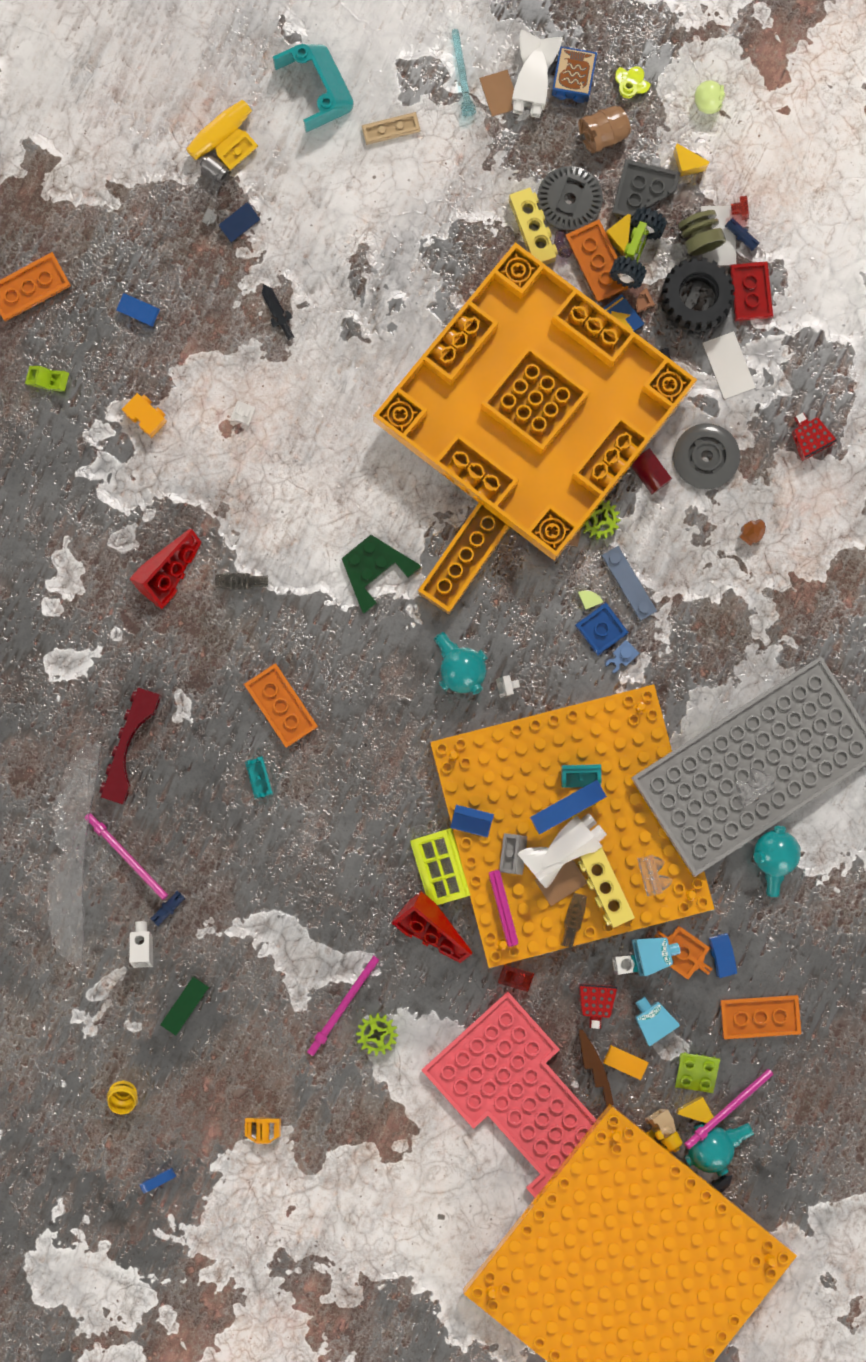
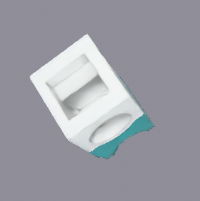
M635 955L612 957L615 975L639 972Z

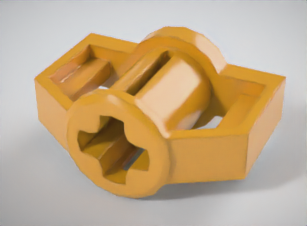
M247 1117L245 1118V1136L254 1143L269 1144L281 1136V1118ZM252 1122L256 1123V1139L252 1137ZM270 1123H274V1138L270 1140Z

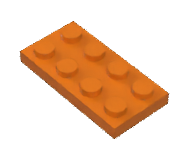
M600 219L565 235L597 304L630 289L628 286L623 287V284H617V281H613L609 273L615 259H617V254Z
M53 252L0 280V315L5 322L71 287Z
M276 663L244 684L286 748L318 728Z
M798 995L720 1000L723 1039L801 1034Z

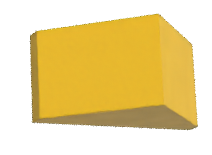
M676 144L673 153L680 177L706 171L709 161L680 144Z
M630 214L624 216L606 231L611 244L621 256L625 257L624 251L629 240Z
M702 1096L676 1110L678 1115L708 1123L713 1118Z

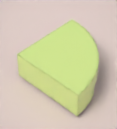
M592 591L578 592L585 610L603 603L601 597Z

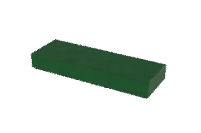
M193 976L160 1025L177 1036L209 989V986Z

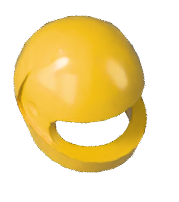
M122 1080L111 1085L106 1097L110 1110L121 1115L127 1114L134 1109L138 1103L136 1087L131 1082Z

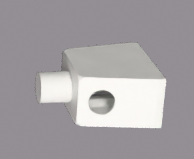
M145 921L135 922V932H130L129 963L134 968L153 967V937L147 931V922ZM141 940H144L143 944L138 945Z

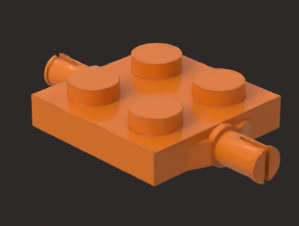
M679 925L668 937L659 930L656 932L655 938H667L668 944H679L680 954L671 956L673 965L669 966L687 980L698 969L707 975L710 974L709 971H712L713 968L704 963L705 955L710 950V947Z

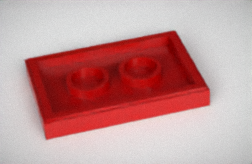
M768 261L731 264L729 269L732 278L731 285H734L735 288L733 293L735 296L733 302L735 321L773 318Z

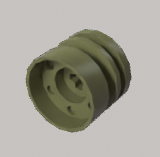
M715 210L695 213L678 224L679 230L683 231L681 236L683 238H690L685 242L689 256L708 253L726 242L723 230L715 228L719 224Z

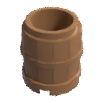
M620 106L600 109L598 112L590 116L586 115L578 121L580 135L584 134L586 138L583 140L584 145L591 153L600 152L603 148L616 145V143L627 138L631 132L629 119Z

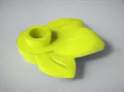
M635 66L629 71L622 67L617 69L615 80L619 84V92L622 97L632 98L636 93L643 94L649 90L651 84L643 80L644 70L641 67Z

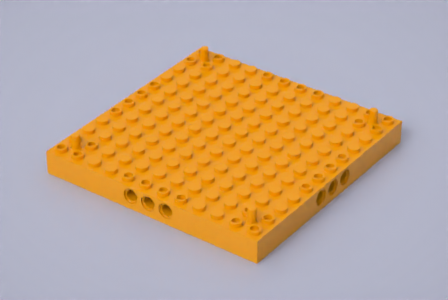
M515 242L375 412L373 422L555 561L693 389L697 379Z
M654 684L430 742L450 822H452L456 805L494 814L488 837L452 829L470 891V900L488 968L714 910L705 871L695 877L692 876L631 779L637 773L672 752ZM601 764V787L607 797L577 816L581 820L589 813L597 822L590 831L600 825L607 834L599 842L635 918L615 928H612L611 925L607 926L603 918L605 914L603 907H598L594 898L597 896L594 889L590 890L588 884H585L551 906L535 882L536 876L524 863L523 875L500 872L518 939L517 945L508 947L489 878V872L499 870L504 833L527 836L526 848H549L557 834L572 819L568 818L539 835L530 817L583 788H562L561 766ZM578 857V858L573 859L574 862L576 863L577 867H578L579 870L581 871V869H580V867H579V864H578V861H580V858ZM594 865L591 871L595 876H599L602 873V868L599 865ZM581 871V873H582V875L584 876V878H585V879H588V875H587L586 871H585V872H582V871ZM603 882L600 885V891L607 894L610 891V885ZM611 900L608 908L613 912L617 911L618 903L615 900Z
M609 1104L463 1288V1293L547 1362H714L797 1255L624 1114Z

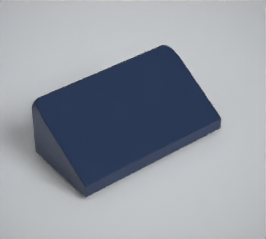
M247 202L219 224V229L232 243L260 221V218Z

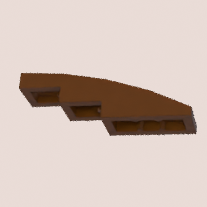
M578 1029L583 1068L592 1069L594 1087H602L605 1105H614L610 1084L603 1064L583 1029Z

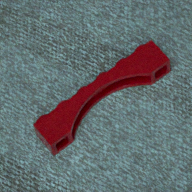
M137 688V691H133L130 702H133L131 709H127L124 720H126L124 728L121 727L118 738H120L119 744L114 746L112 752L113 762L108 764L105 774L108 775L106 783L102 782L99 790L101 798L122 805L126 804L131 789L126 770L128 747L139 727L156 714L162 697L160 694L142 688Z

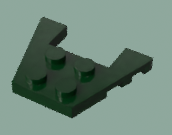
M369 535L341 558L363 614L377 604L365 588L392 565L396 564L407 578L421 568L418 563L373 535Z

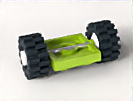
M645 207L636 209L630 223V227L633 229L631 234L632 241L627 243L624 251L626 257H617L609 274L612 280L617 281V284H623V287L628 286L630 289L632 287L637 289V287L639 288L642 285L647 270L638 261L645 247L647 237L649 240H652V238L654 240L660 239L667 225L666 218L662 217L661 213L658 214L656 210L651 211V208H648V210Z

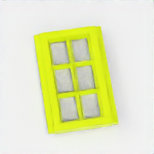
M452 828L410 841L425 894L432 901L440 905L470 896Z

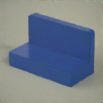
M456 805L450 827L488 837L494 814Z

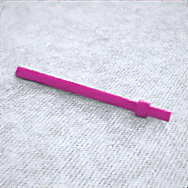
M91 813L87 814L85 819L94 827V831L116 850L162 900L166 899L168 894L107 831V827L102 822L100 823Z
M374 955L322 1031H318L314 1037L315 1041L307 1051L311 1056H314L321 1044L324 1045L328 1039V1034L379 962V959Z
M767 1069L706 1125L699 1127L694 1132V1135L684 1143L686 1148L690 1150L697 1142L703 1141L708 1136L707 1133L772 1077L773 1072Z

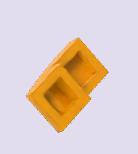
M610 1045L603 1061L604 1064L639 1080L642 1079L649 1063Z

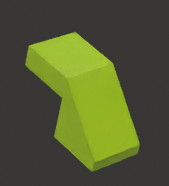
M29 366L25 384L51 391H65L69 373L66 371H52L42 366Z

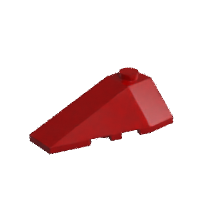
M192 529L187 530L141 565L129 579L139 592L160 609H163L177 592L176 587L180 579L184 578V571L188 563L193 561L202 543Z
M422 891L411 898L391 922L410 938L414 936L422 940V944L426 946L430 944L438 948L441 954L459 963L473 953L437 904Z

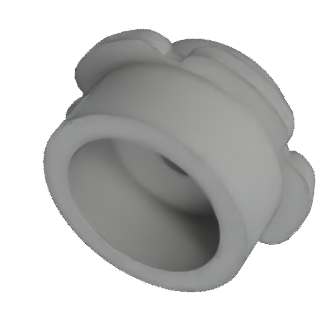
M207 208L202 219L206 226L214 224L217 214L214 213L215 209Z

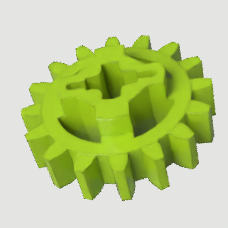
M610 500L606 503L602 501L598 506L601 509L595 510L590 516L589 520L592 526L589 525L588 520L583 525L585 527L583 533L589 532V538L596 535V540H599L601 536L607 539L608 534L612 536L614 534L613 530L619 528L616 523H619L621 519L616 518V516L620 512L614 511L616 505L610 506ZM601 513H603L602 516H601V517H602V518H601L602 521L599 522L598 525H596L597 522H598V521H597V520H598L597 517L600 516ZM602 527L608 528L604 531H598V529Z
M377 1013L376 1018H373L369 1014V1020L367 1021L363 1018L364 1025H358L361 1032H356V1035L361 1036V1038L357 1042L364 1044L361 1047L362 1050L368 1048V1054L375 1051V1056H378L379 1051H381L385 1055V1049L387 1048L391 1051V1043H397L393 1039L398 1037V1034L394 1033L397 1026H391L393 1019L387 1021V1015L380 1018L379 1013ZM376 1021L383 1022L388 1027L382 1028L378 1026ZM370 1024V1033L364 1035L365 1028ZM375 1029H377L378 1032L386 1031L380 1035L379 1040H377L376 1037L368 1038L374 1034ZM390 1034V1039L388 1043L385 1045L383 1041L385 1035ZM367 1042H375L378 1047H372Z

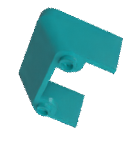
M299 44L272 57L275 70L295 61L303 64L312 60L327 90L326 93L320 95L317 99V107L320 112L303 119L306 133L352 111L354 107L353 98L325 45Z

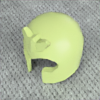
M712 80L702 82L696 88L694 94L697 108L706 114L718 112L722 108V102L725 98L724 85H720Z

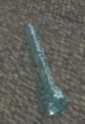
M453 29L452 38L463 97L461 113L462 116H472L477 113L476 106L470 99L459 30Z

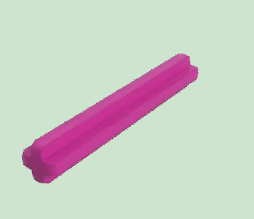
M494 870L489 872V878L507 946L511 947L518 944V939L500 871Z

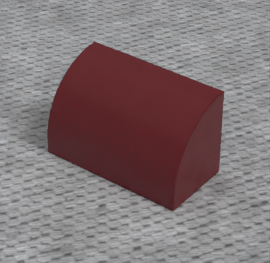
M650 448L639 455L631 465L651 494H654L672 480V477Z

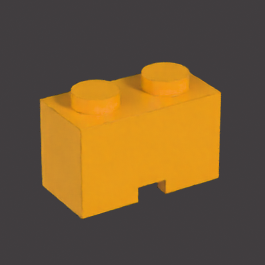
M137 393L122 408V411L134 423L140 422L138 424L140 429L152 439L167 423L164 418L166 414L158 407L154 409L150 405L152 402L145 395L141 397Z

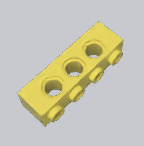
M530 187L510 194L509 203L527 251L545 265L555 262L558 251L556 245H552L550 241L552 235L549 227L544 225V213L542 209H538L537 203H539L536 192L532 193ZM525 207H529L532 209L533 212L527 214L523 211V209ZM535 224L539 229L532 231L529 226ZM543 242L546 246L538 248L536 243Z
M601 847L596 852L580 856V861H578L579 867L582 872L586 871L588 879H586L590 890L594 889L597 896L594 898L598 907H603L605 912L603 918L607 926L611 925L612 928H615L634 919L633 912L603 848ZM594 865H599L602 868V873L599 876H595L591 871ZM603 882L610 885V891L607 894L600 891V885ZM611 900H615L619 905L615 912L608 908Z

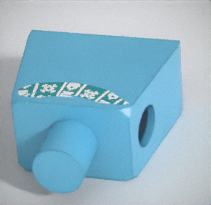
M667 938L631 940L639 976H648L673 965L671 956L680 954L679 944H668Z
M645 996L635 1002L641 1011L635 1016V1019L648 1046L653 1045L680 1026L659 1002L650 1005Z

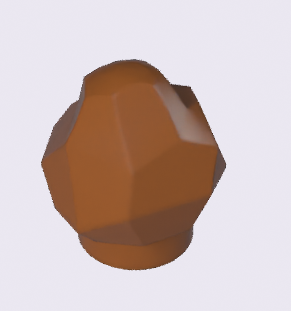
M761 519L749 521L741 527L742 534L739 537L750 546L754 542H760L765 534V522Z

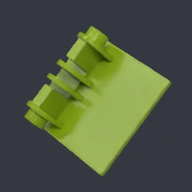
M686 1052L680 1053L675 1087L714 1093L720 1058L687 1054Z

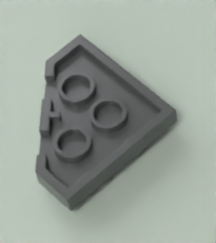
M625 159L612 215L624 217L630 214L631 218H633L636 209H642V207L648 209L676 192L680 172Z

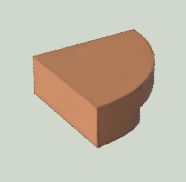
M647 288L639 294L636 300L635 308L637 314L655 306Z

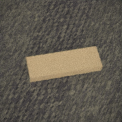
M416 112L361 125L366 145L421 132Z

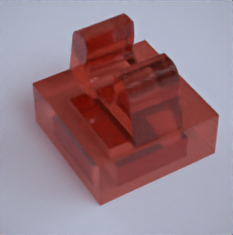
M740 196L739 203L731 204L732 215H741L742 220L749 219L747 196Z

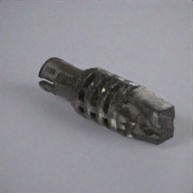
M249 573L215 575L216 588L229 590H249L251 587L268 588V575L251 576Z
M574 893L563 924L565 932L560 945L573 948L576 932H579L585 914L587 896Z

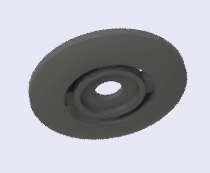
M564 166L550 172L541 182L537 194L539 203H537L539 210L542 209L545 220L553 227L564 231H575L592 223L599 215L603 203L602 189L597 179L587 170L575 166ZM567 182H575L581 185L583 189L575 184H567ZM566 194H573L576 198L575 202L572 204L566 203L564 200ZM564 214H572L573 216L569 217Z
M703 423L690 427L679 437L674 448L673 456L677 472L688 484L700 489H714L726 484L734 476L740 463V450L735 438L725 428L715 424ZM701 438L713 439L718 441L719 444L708 440L702 441ZM703 451H710L713 458L711 461L706 462L702 460L701 454ZM695 468H698L702 471H712L713 473L703 474L696 471Z

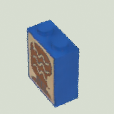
M561 46L552 96L561 100L566 98L574 99L578 103L588 102L597 52Z

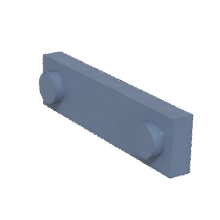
M617 546L602 555L603 560L639 621L657 612L620 547Z

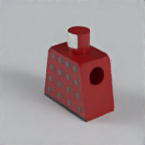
M804 412L794 417L799 427L792 432V436L802 462L832 446L837 441L818 417L808 421Z
M579 983L582 1016H590L589 1028L601 1029L602 1017L610 1018L617 992L616 986Z

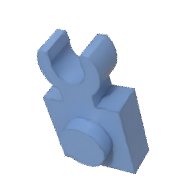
M625 640L612 653L616 658L609 659L605 666L607 667L610 663L615 664V669L612 671L614 674L619 670L621 663L626 667L640 653Z

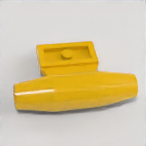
M241 100L221 112L188 145L186 150L194 160H197L215 149L217 157L226 165V168L229 171L234 169L258 148L256 142L246 131L238 129L252 112L249 105L244 100Z

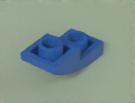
M123 293L116 311L153 327L160 309Z
M724 933L710 937L711 956L715 959L717 977L723 978L737 974L729 935Z

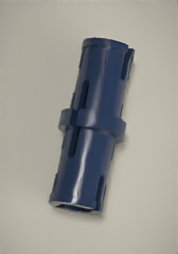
M733 217L724 226L751 251L760 244L748 232L749 230L743 228Z
M177 890L166 903L163 902L161 904L162 907L150 919L159 927L170 914L173 915L175 913L174 910L186 898Z

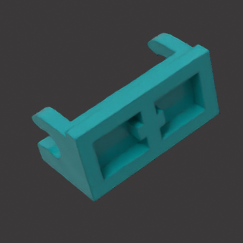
M261 756L253 760H247L245 764L254 798L259 799L273 795L264 757Z
M601 764L561 766L562 788L585 787L598 780L600 785L602 784Z

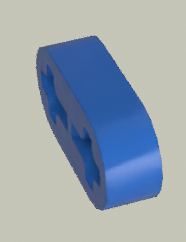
M170 1168L139 1184L144 1194L175 1178L176 1174L173 1168Z

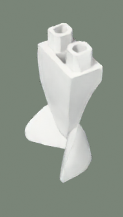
M525 30L520 31L519 44L524 65L518 75L513 92V113L523 114L524 107H530V116L540 118L542 110L545 109L547 97V69L559 52L562 37L540 39Z
M588 813L581 820L578 816L573 818L557 834L549 848H526L520 851L518 856L533 872L545 888H548L565 863L585 854L596 852L602 847L599 841L607 834L600 825L590 831L597 822Z

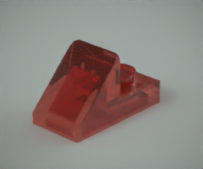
M504 964L498 983L528 992L534 973Z

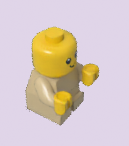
M659 1109L645 1118L647 1124L652 1125V1129L646 1132L652 1138L656 1136L657 1140H660L663 1147L669 1152L673 1151L675 1153L680 1150L679 1147L682 1145V1139L676 1131L674 1119L668 1109Z

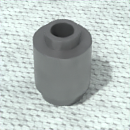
M212 155L209 157L205 156L200 163V166H202L201 171L214 181L222 182L228 175L229 170L226 168V165Z

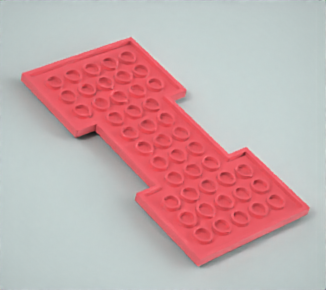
M507 991L422 1068L421 1071L473 1129L487 1116L490 1117L539 1172V1175L526 1186V1189L535 1198L592 1127L596 1118L546 1064L560 1049Z

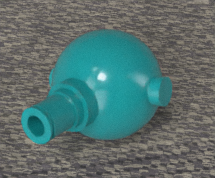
M445 632L438 634L434 641L441 649V656L443 657L440 669L442 680L439 682L440 686L445 691L451 689L457 693L472 692L473 695L480 693L483 690L481 685L485 680L487 672L485 660L488 659L487 655L482 649L477 652L467 647L459 648L456 643L451 642Z
M775 826L774 830L763 834L756 842L754 848V860L765 873L767 882L766 895L769 897H779L782 881H784L785 875L791 873L797 867L801 857V847L794 836L786 832V827Z
M701 1122V1123H698L697 1125H695V1126H694L695 1131H696L699 1127H703V1126L705 1125V1123H704V1122ZM749 1123L727 1130L715 1126L707 1133L708 1136L703 1141L697 1142L690 1150L688 1149V1155L684 1157L689 1167L694 1165L703 1172L717 1173L718 1176H723L729 1172L727 1167L733 1160L735 1148L740 1146L743 1140L753 1136L754 1133Z

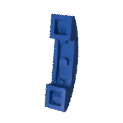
M598 780L531 816L530 819L540 835L607 796Z

